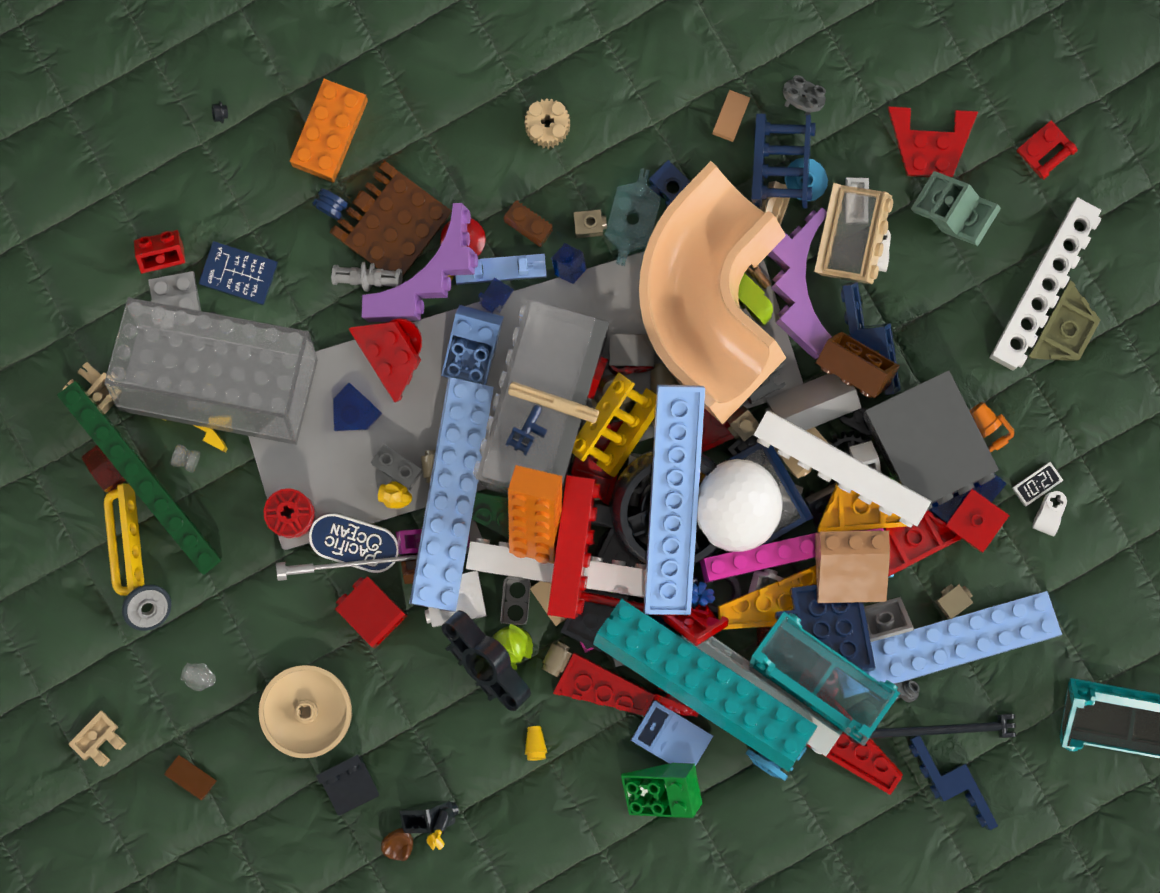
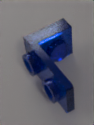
M494 277L485 293L480 292L478 295L481 301L480 304L491 313L494 311L500 313L514 289Z

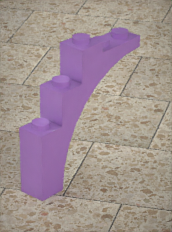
M453 203L451 221L446 237L426 267L413 278L395 288L380 293L362 295L363 319L367 322H389L399 318L409 321H421V314L424 312V302L421 299L448 298V291L451 289V279L448 277L450 275H475V268L478 266V256L470 247H467L470 244L467 224L471 221L470 211L462 203Z
M823 208L818 212L813 210L804 219L807 224L803 228L798 226L789 236L785 233L786 236L768 254L783 269L774 277L773 281L775 284L771 289L788 304L777 314L780 318L776 324L814 360L819 357L827 340L832 337L822 326L813 310L806 284V259L811 241L818 227L826 218L827 211Z

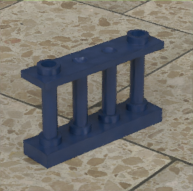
M756 114L752 204L756 207H762V199H767V197L802 198L803 208H807L808 200L812 201V187L808 186L811 136H815L816 123H812L811 115H806V125L771 124L767 122L766 114ZM770 133L805 134V146L769 145V143H766V135H770ZM769 154L804 155V167H768V164H764L765 157H769ZM768 176L803 177V188H767V186H763V181Z

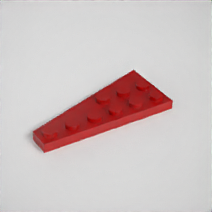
M805 668L797 683L813 693L819 681ZM822 686L816 696L852 721L853 718ZM842 732L825 757L891 795L902 779L903 773L872 739H869L865 746L852 743L848 738L849 736Z

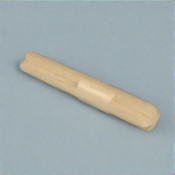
M511 382L508 390L509 395L592 423L597 421L599 415L597 409L516 382Z

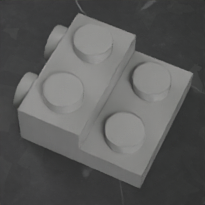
M193 271L148 280L152 297L153 315L157 325L161 324L163 327L175 325L174 322L181 320L184 323L195 322L197 317L202 315Z

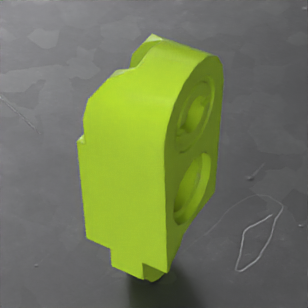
M744 273L739 285V305L743 309L746 308L751 317L760 325L765 326L772 319V303L764 295L765 292Z

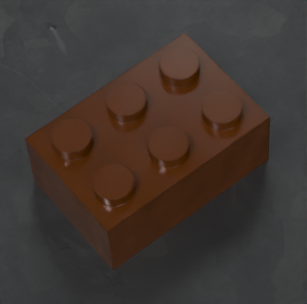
M842 331L827 340L816 361V364L820 365L824 372L837 375L846 385H854L860 389L863 395L867 397L873 396L874 398L889 388L900 367L897 363Z

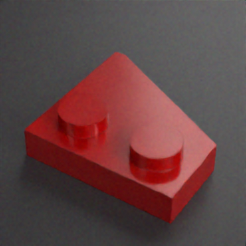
M692 607L691 615H664V622L696 646L726 628L729 619L723 616L721 620L708 616L709 612L695 610Z

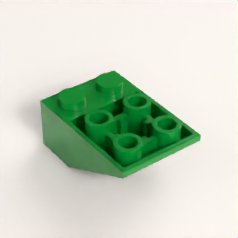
M669 763L621 775L629 815L694 818L702 805L695 763Z

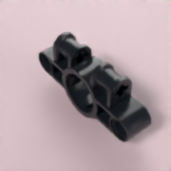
M456 611L443 623L441 627L442 632L451 642L445 649L456 657L458 665L464 666L467 673L476 681L475 685L480 686L487 694L489 701L497 697L508 710L516 711L531 696V691L512 668L511 659L505 647L496 639L485 636L464 611Z

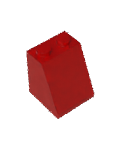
M368 576L365 579L361 577L353 584L354 590L349 595L345 593L337 600L338 606L335 610L372 648H376L407 615Z

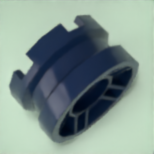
M321 188L318 192L319 197L314 199L312 205L315 206L316 204L318 210L339 220L342 216L341 211L346 209L348 203L332 192Z

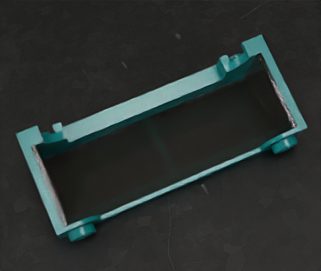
M1070 678L1060 732L1061 746L1069 751H1077L1082 749L1084 745L1160 758V694Z

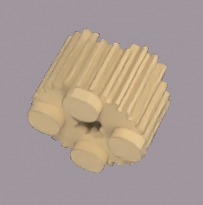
M548 98L545 101L541 99V102L536 101L529 107V111L526 112V133L530 136V140H533L534 144L538 143V146L541 145L542 148H545V146H547V149L550 146L554 148V145H559V142L562 143L563 139H566L568 132H570L568 110H565V106L561 102H557V100L553 102V99L548 101ZM545 120H550V122H553L550 123V127H545V124L542 123L545 122Z

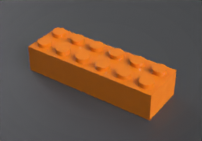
M515 465L508 488L509 553L519 558L528 557L545 564L549 562L554 564L562 512V476Z

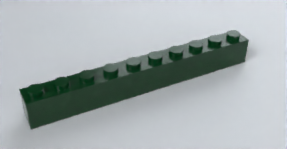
M76 380L57 394L67 409L202 575L221 562L222 558L81 384Z

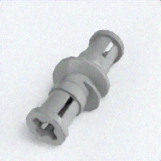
M362 262L361 269L358 267L343 268L339 267V265H334L331 278L333 285L338 283L362 284L363 290L368 292L372 285L376 287H397L401 285L403 274L402 269H397L396 271L375 269L374 263H371L370 268L367 269L366 263Z

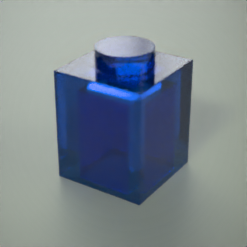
M566 243L551 258L555 275L572 284L587 269L583 252Z

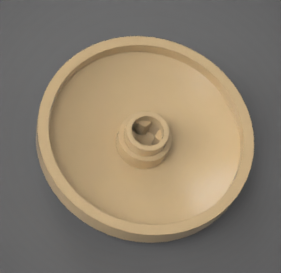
M309 665L295 666L275 676L266 686L259 704V721L268 741L282 753L296 758H312L331 751L345 737L352 717L350 696L343 683L331 672Z

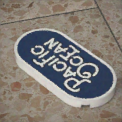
M328 513L314 521L309 532V541L313 550L319 556L339 563L398 557L397 540L391 531L338 513ZM395 562L352 567L379 573L391 568Z

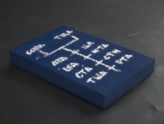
M213 241L199 285L264 305L278 262Z

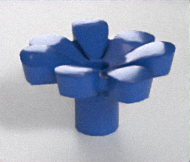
M699 582L698 587L693 583L691 605L694 608L699 604L706 606L715 600L713 596L714 591L712 589H705L706 583Z

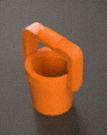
M984 402L975 405L969 410L983 438L993 433L1002 423L1010 432L994 441L988 447L990 453L995 449L999 450L1009 443L1008 440L1014 437L1015 431L1002 414L996 416Z

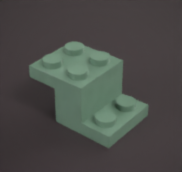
M933 171L911 207L914 213L931 219L943 233L976 246L980 244L1001 209L998 204L980 198L970 184Z

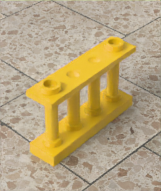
M619 372L595 407L599 411L597 421L595 423L586 421L576 436L572 453L583 462L588 455L598 459L596 465L613 477L617 475L654 419L657 396L648 388L644 390L643 394L633 390L632 388L635 383ZM626 397L637 402L630 413L620 409ZM614 416L624 421L617 433L606 428ZM601 435L611 440L604 452L594 447Z

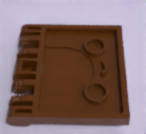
M383 161L379 169L389 176L391 181L376 171L373 176L376 180L386 185L385 189L381 192L372 183L367 182L365 187L378 198L374 200L370 195L361 190L352 201V204L364 212L365 215L362 217L354 209L348 207L346 209L348 215L358 220L359 223L354 228L345 219L340 218L337 222L348 230L350 234L348 235L336 225L333 226L329 233L370 264L374 263L377 269L388 271L402 269L404 277L452 214V211L397 171L389 163Z

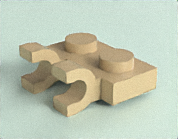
M100 711L69 745L84 760L91 757L99 766L104 767L110 759L99 751L98 748L106 740L116 750H121L127 743L114 733L118 726L103 711Z

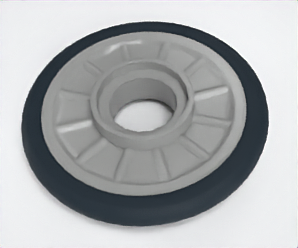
M157 585L140 586L131 591L124 600L122 606L123 618L133 629L140 631L152 630L160 626L168 618L171 611V599L169 594ZM151 603L153 605L150 611H141L144 604Z

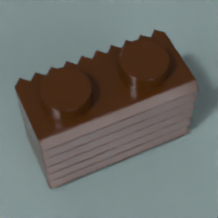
M519 200L513 203L504 216L505 223L539 247L543 246L553 232L552 224H549L548 221L545 222V219H541V216H537V213L534 214L533 211H530V208L526 209V206L519 203Z

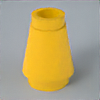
M541 726L528 727L525 747L527 760L537 761L546 759L545 754L548 752Z

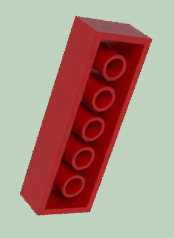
M567 475L547 615L576 619L578 614L583 613L585 599H581V593L586 590L588 576H584L585 568L590 566L591 553H587L588 545L593 544L594 530H590L591 522L596 521L598 507H594V500L599 498L601 484H597V479Z

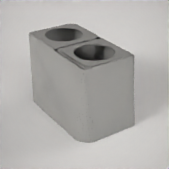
M610 334L608 369L609 361L610 366H615L617 369H623L625 366H653L655 368L654 347L648 335Z
M509 576L504 580L501 623L518 625L527 623L531 587L529 579ZM515 582H520L525 586L526 591L521 598H514L510 594V586ZM512 605H519L523 609V617L518 621H512L508 617L507 612Z

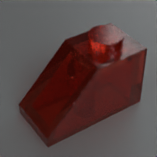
M98 445L81 456L89 472L103 491L108 493L114 490L118 484L126 481Z

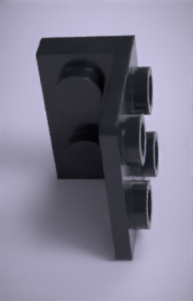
M360 754L316 775L319 783L323 784L339 816L379 796V792Z

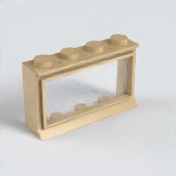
M833 183L814 272L822 276L873 284L879 272V267L877 266L878 259L882 256L884 249L882 243L883 236L888 231V212H891L893 208L892 195L885 191Z

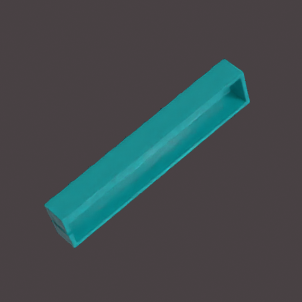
M623 599L620 600L610 614V617L607 618L596 634L593 645L788 772L818 727Z

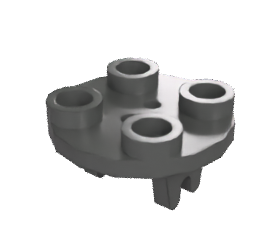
M794 76L793 79L788 80L783 86L782 93L786 99L784 106L789 107L791 104L798 109L806 111L804 116L810 115L811 112L820 111L825 105L826 90L822 86L806 81L802 76Z

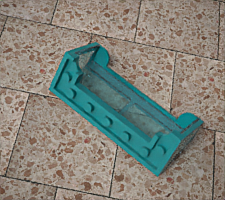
M783 612L752 655L749 666L855 741L865 746L900 694L897 691L898 687L888 680L878 682L805 631L800 624V618L793 613L788 615Z

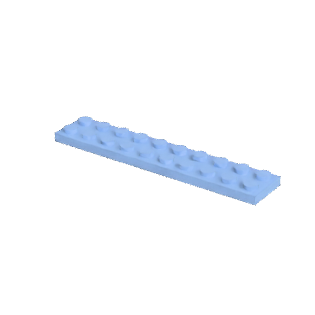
M448 378L409 604L456 612L494 389L492 386Z
M657 385L644 596L645 614L691 615L705 401L704 386Z
M1045 591L920 627L910 632L873 641L871 646L876 668L874 671L865 672L878 682L888 680L896 684L1061 636L1062 633L1048 592ZM835 667L844 699L871 691L838 667Z

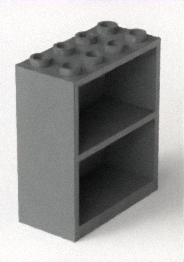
M946 371L866 410L862 415L893 479L931 500L932 502L927 511L933 508L932 504L935 502L941 505L951 500L956 492L962 495L974 488L973 484L976 482L982 485L995 478L994 473L999 470L950 371Z

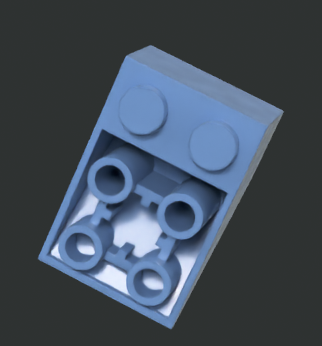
M460 305L455 314L441 376L486 385L504 316Z
M653 701L631 741L668 763H695L696 766L713 736L660 703Z

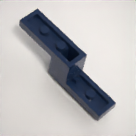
M858 281L843 285L841 298L846 305L844 318L845 323L849 325L850 334L848 336L874 351L879 350V354L896 363L891 323L864 326ZM898 371L889 388L885 390L886 395L895 394L900 390Z
M914 736L910 738L909 750L914 758L918 756L922 764L919 766V769L924 778L929 777L932 783L930 790L935 799L939 798L944 802L966 790L965 798L971 807L975 806L978 812L975 816L982 828L986 827L987 830L998 827L967 765L962 763L940 775L921 737Z

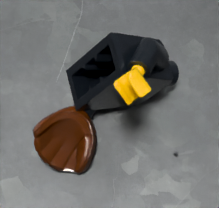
M431 801L400 810L402 827L390 832L382 840L381 851L389 859L407 860L413 849L411 833H432L427 837L428 845L432 850L435 847L441 850L445 843L440 836L444 834L446 827L455 823L454 816L459 812L457 804L450 801Z

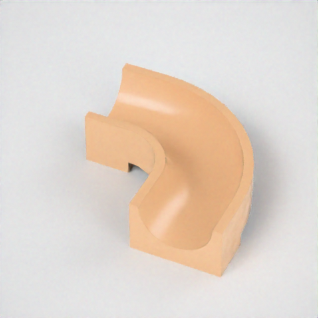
M710 161L678 194L657 222L643 256L640 270L639 299L647 335L660 359L681 385L705 387L704 408L723 424L786 359L775 339L741 310L738 298L739 285L747 268L750 265L755 268L786 235L776 217L769 210L765 213L752 204L727 180L718 167Z

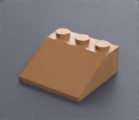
M830 531L815 534L817 603L887 601L890 559L889 531Z

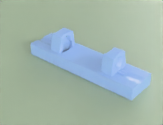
M545 254L478 259L475 275H456V284L546 277Z

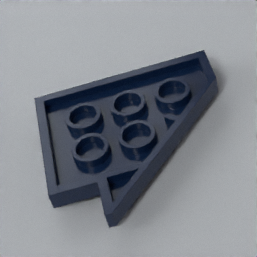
M817 585L793 587L790 589L793 610L776 612L775 618L777 620L783 612L788 615L793 613L800 618V624L805 631L864 672L875 670L876 667L863 602L817 603Z

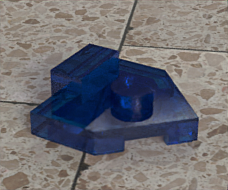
M350 383L333 399L335 432L366 431L382 415V412Z

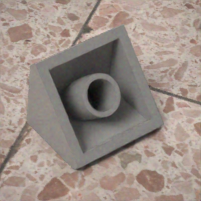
M901 597L864 607L871 642L914 630Z

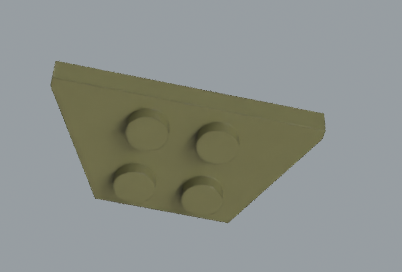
M1071 280L1063 291L1028 358L1080 360L1101 320L1091 310L1089 303L1081 296L1075 287L1076 285Z

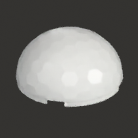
M734 459L720 463L708 476H705L699 487L697 510L699 528L702 529L710 543L726 551L743 552L762 545L771 537L781 519L783 502L778 484L770 472L752 461Z

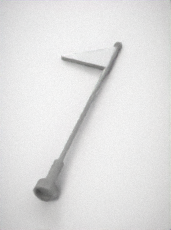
M471 519L470 541L476 542L477 538H483L476 522ZM418 555L314 566L313 563L286 566L285 562H277L278 581L287 580V575L314 573V570L415 560Z

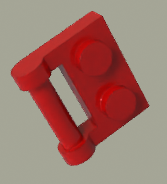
M1051 120L1016 151L1035 173L1044 180L1049 176L1051 170L1069 155H1074L1078 149ZM1059 143L1064 147L1045 165L1042 166L1038 162Z

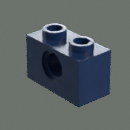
M668 160L649 178V184L651 185L649 189L657 197L661 195L666 200L665 205L668 207L690 181ZM670 184H675L678 186L679 191L671 194L667 191L666 187Z

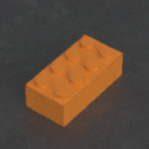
M323 79L291 157L290 163L292 167L335 183L368 102L366 95Z

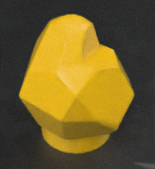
M391 481L387 485H380L378 501L383 502L387 508H403L411 503L412 495L405 486L396 481Z

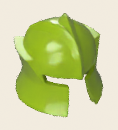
M510 624V626L502 628L493 635L492 638L500 642L507 650L511 659V666L514 670H517L516 663H521L523 657L531 659L533 643L530 635L524 629Z

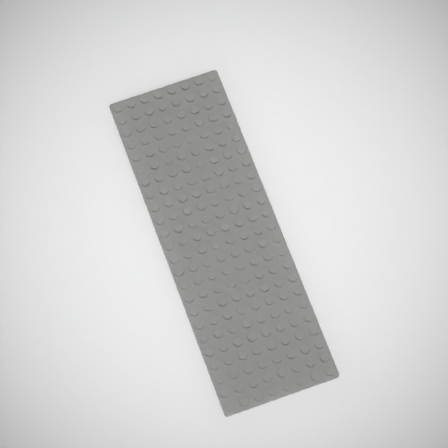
M645 251L466 306L504 316L486 383L487 386H492L494 389L476 492L510 482L515 465L539 471L552 469L568 414L509 395L508 390L511 382L572 401L595 318L609 322L608 336L602 353V357L607 359L610 334H647L642 319L639 299L640 270ZM763 259L758 264V268L761 269V272L771 283L766 268V264ZM745 271V274L765 292L764 295L773 306L772 319L765 326L760 325L756 320L754 321L775 339L786 356V359L782 362V369L777 371L780 375L774 378L776 385H780L783 382L786 385L753 404H750L748 399H746L740 407L744 405L748 409L767 403V398L802 385L803 381L788 334L776 324L780 318L777 315L780 312L775 293L771 289L772 283L764 290L759 282ZM458 308L421 319V321L412 322L417 326L422 336V348L419 353L421 362L417 369L414 370L409 385H406L402 393V399L396 403L384 387L356 340L309 353L310 355H316L318 361L297 445L249 436L267 499L280 489L291 488L300 491L311 500L315 508V520L328 513H338L370 524L426 508L430 483H426V478H423V472L412 489H408V492L412 495V501L409 505L403 508H387L383 502H379L378 491L380 485H387L395 480L373 466L371 461L384 444L422 469L421 456H425V451L436 450L448 378L441 376ZM654 349V364L663 363ZM608 362L603 377L612 374L608 369ZM650 371L624 375L635 383V391L643 394L646 388L650 389ZM770 376L762 383V386L769 382ZM589 399L588 407L594 408L591 399ZM534 405H538L543 410L536 424L548 431L544 438L530 432L529 435L535 437L528 454L525 456L523 455L524 452L520 450L515 451V447L511 445L507 447L505 444L513 427L521 430ZM621 419L611 420L610 423H612V422H617V421H622V420H621ZM583 420L582 427L586 423V420ZM651 423L639 442L654 438L655 428L652 427ZM287 507L283 516L290 519L294 510ZM309 532L300 538L294 539L278 535L281 547L284 550L310 543Z

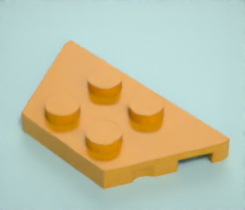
M836 484L818 526V532L903 527L906 525L899 521L901 517L892 513L889 516L879 510L880 505L874 502L869 505L858 498L860 494L853 490L848 493L838 487L839 484Z

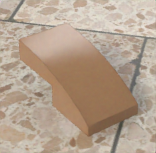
M729 90L712 134L733 142L750 97Z

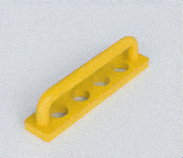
M123 483L118 484L117 489L106 494L104 498V513L112 587L117 594L128 596L131 591L144 585L135 491L129 484ZM115 498L119 500L127 587L121 585L113 510V500Z

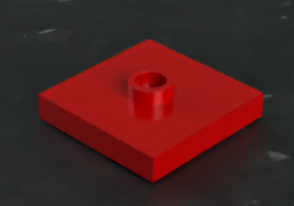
M972 489L946 523L945 527L983 553L1010 515Z

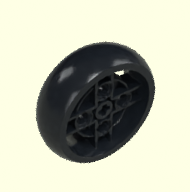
M653 450L637 457L624 469L613 489L610 505L612 525L617 538L630 554L644 563L647 562L648 545L640 541L636 536L648 532L649 520L645 518L650 512L651 482L642 491L638 507L628 511V504L634 489L647 475L650 481L652 479ZM701 453L700 472L708 476L717 468V464ZM698 522L696 525V531L699 529ZM704 533L695 541L694 564L707 558L718 548L708 541Z

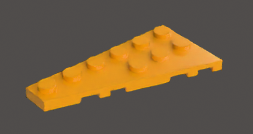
M816 565L719 605L718 619L721 620L722 616L729 619L728 626L724 629L774 626L777 622L775 618L776 612L793 610L790 594L791 588L817 585Z

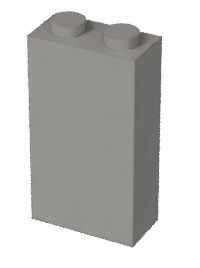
M826 374L767 398L768 408L765 411H771L806 431L860 409L861 405L853 385H846L835 374Z

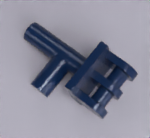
M534 405L521 430L513 427L505 446L511 445L515 447V451L520 450L526 456L535 437L529 435L530 432L542 438L545 437L548 430L536 424L543 410L540 406Z

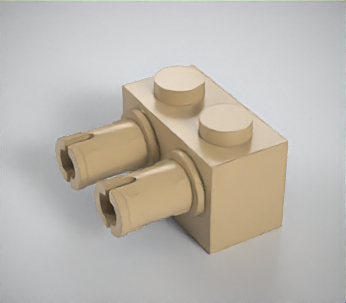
M86 362L83 367L88 372L80 368L78 374L92 384L87 393L103 413L106 414L121 397L123 387L105 372L101 375ZM70 380L67 384L70 385L74 380Z

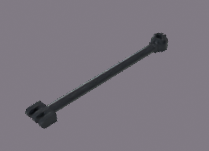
M1015 714L998 715V722L876 729L869 739L999 731V738L1016 737V732L1007 733V728H1016L1015 723H1007V719H1015ZM850 736L848 737L852 743L860 744Z

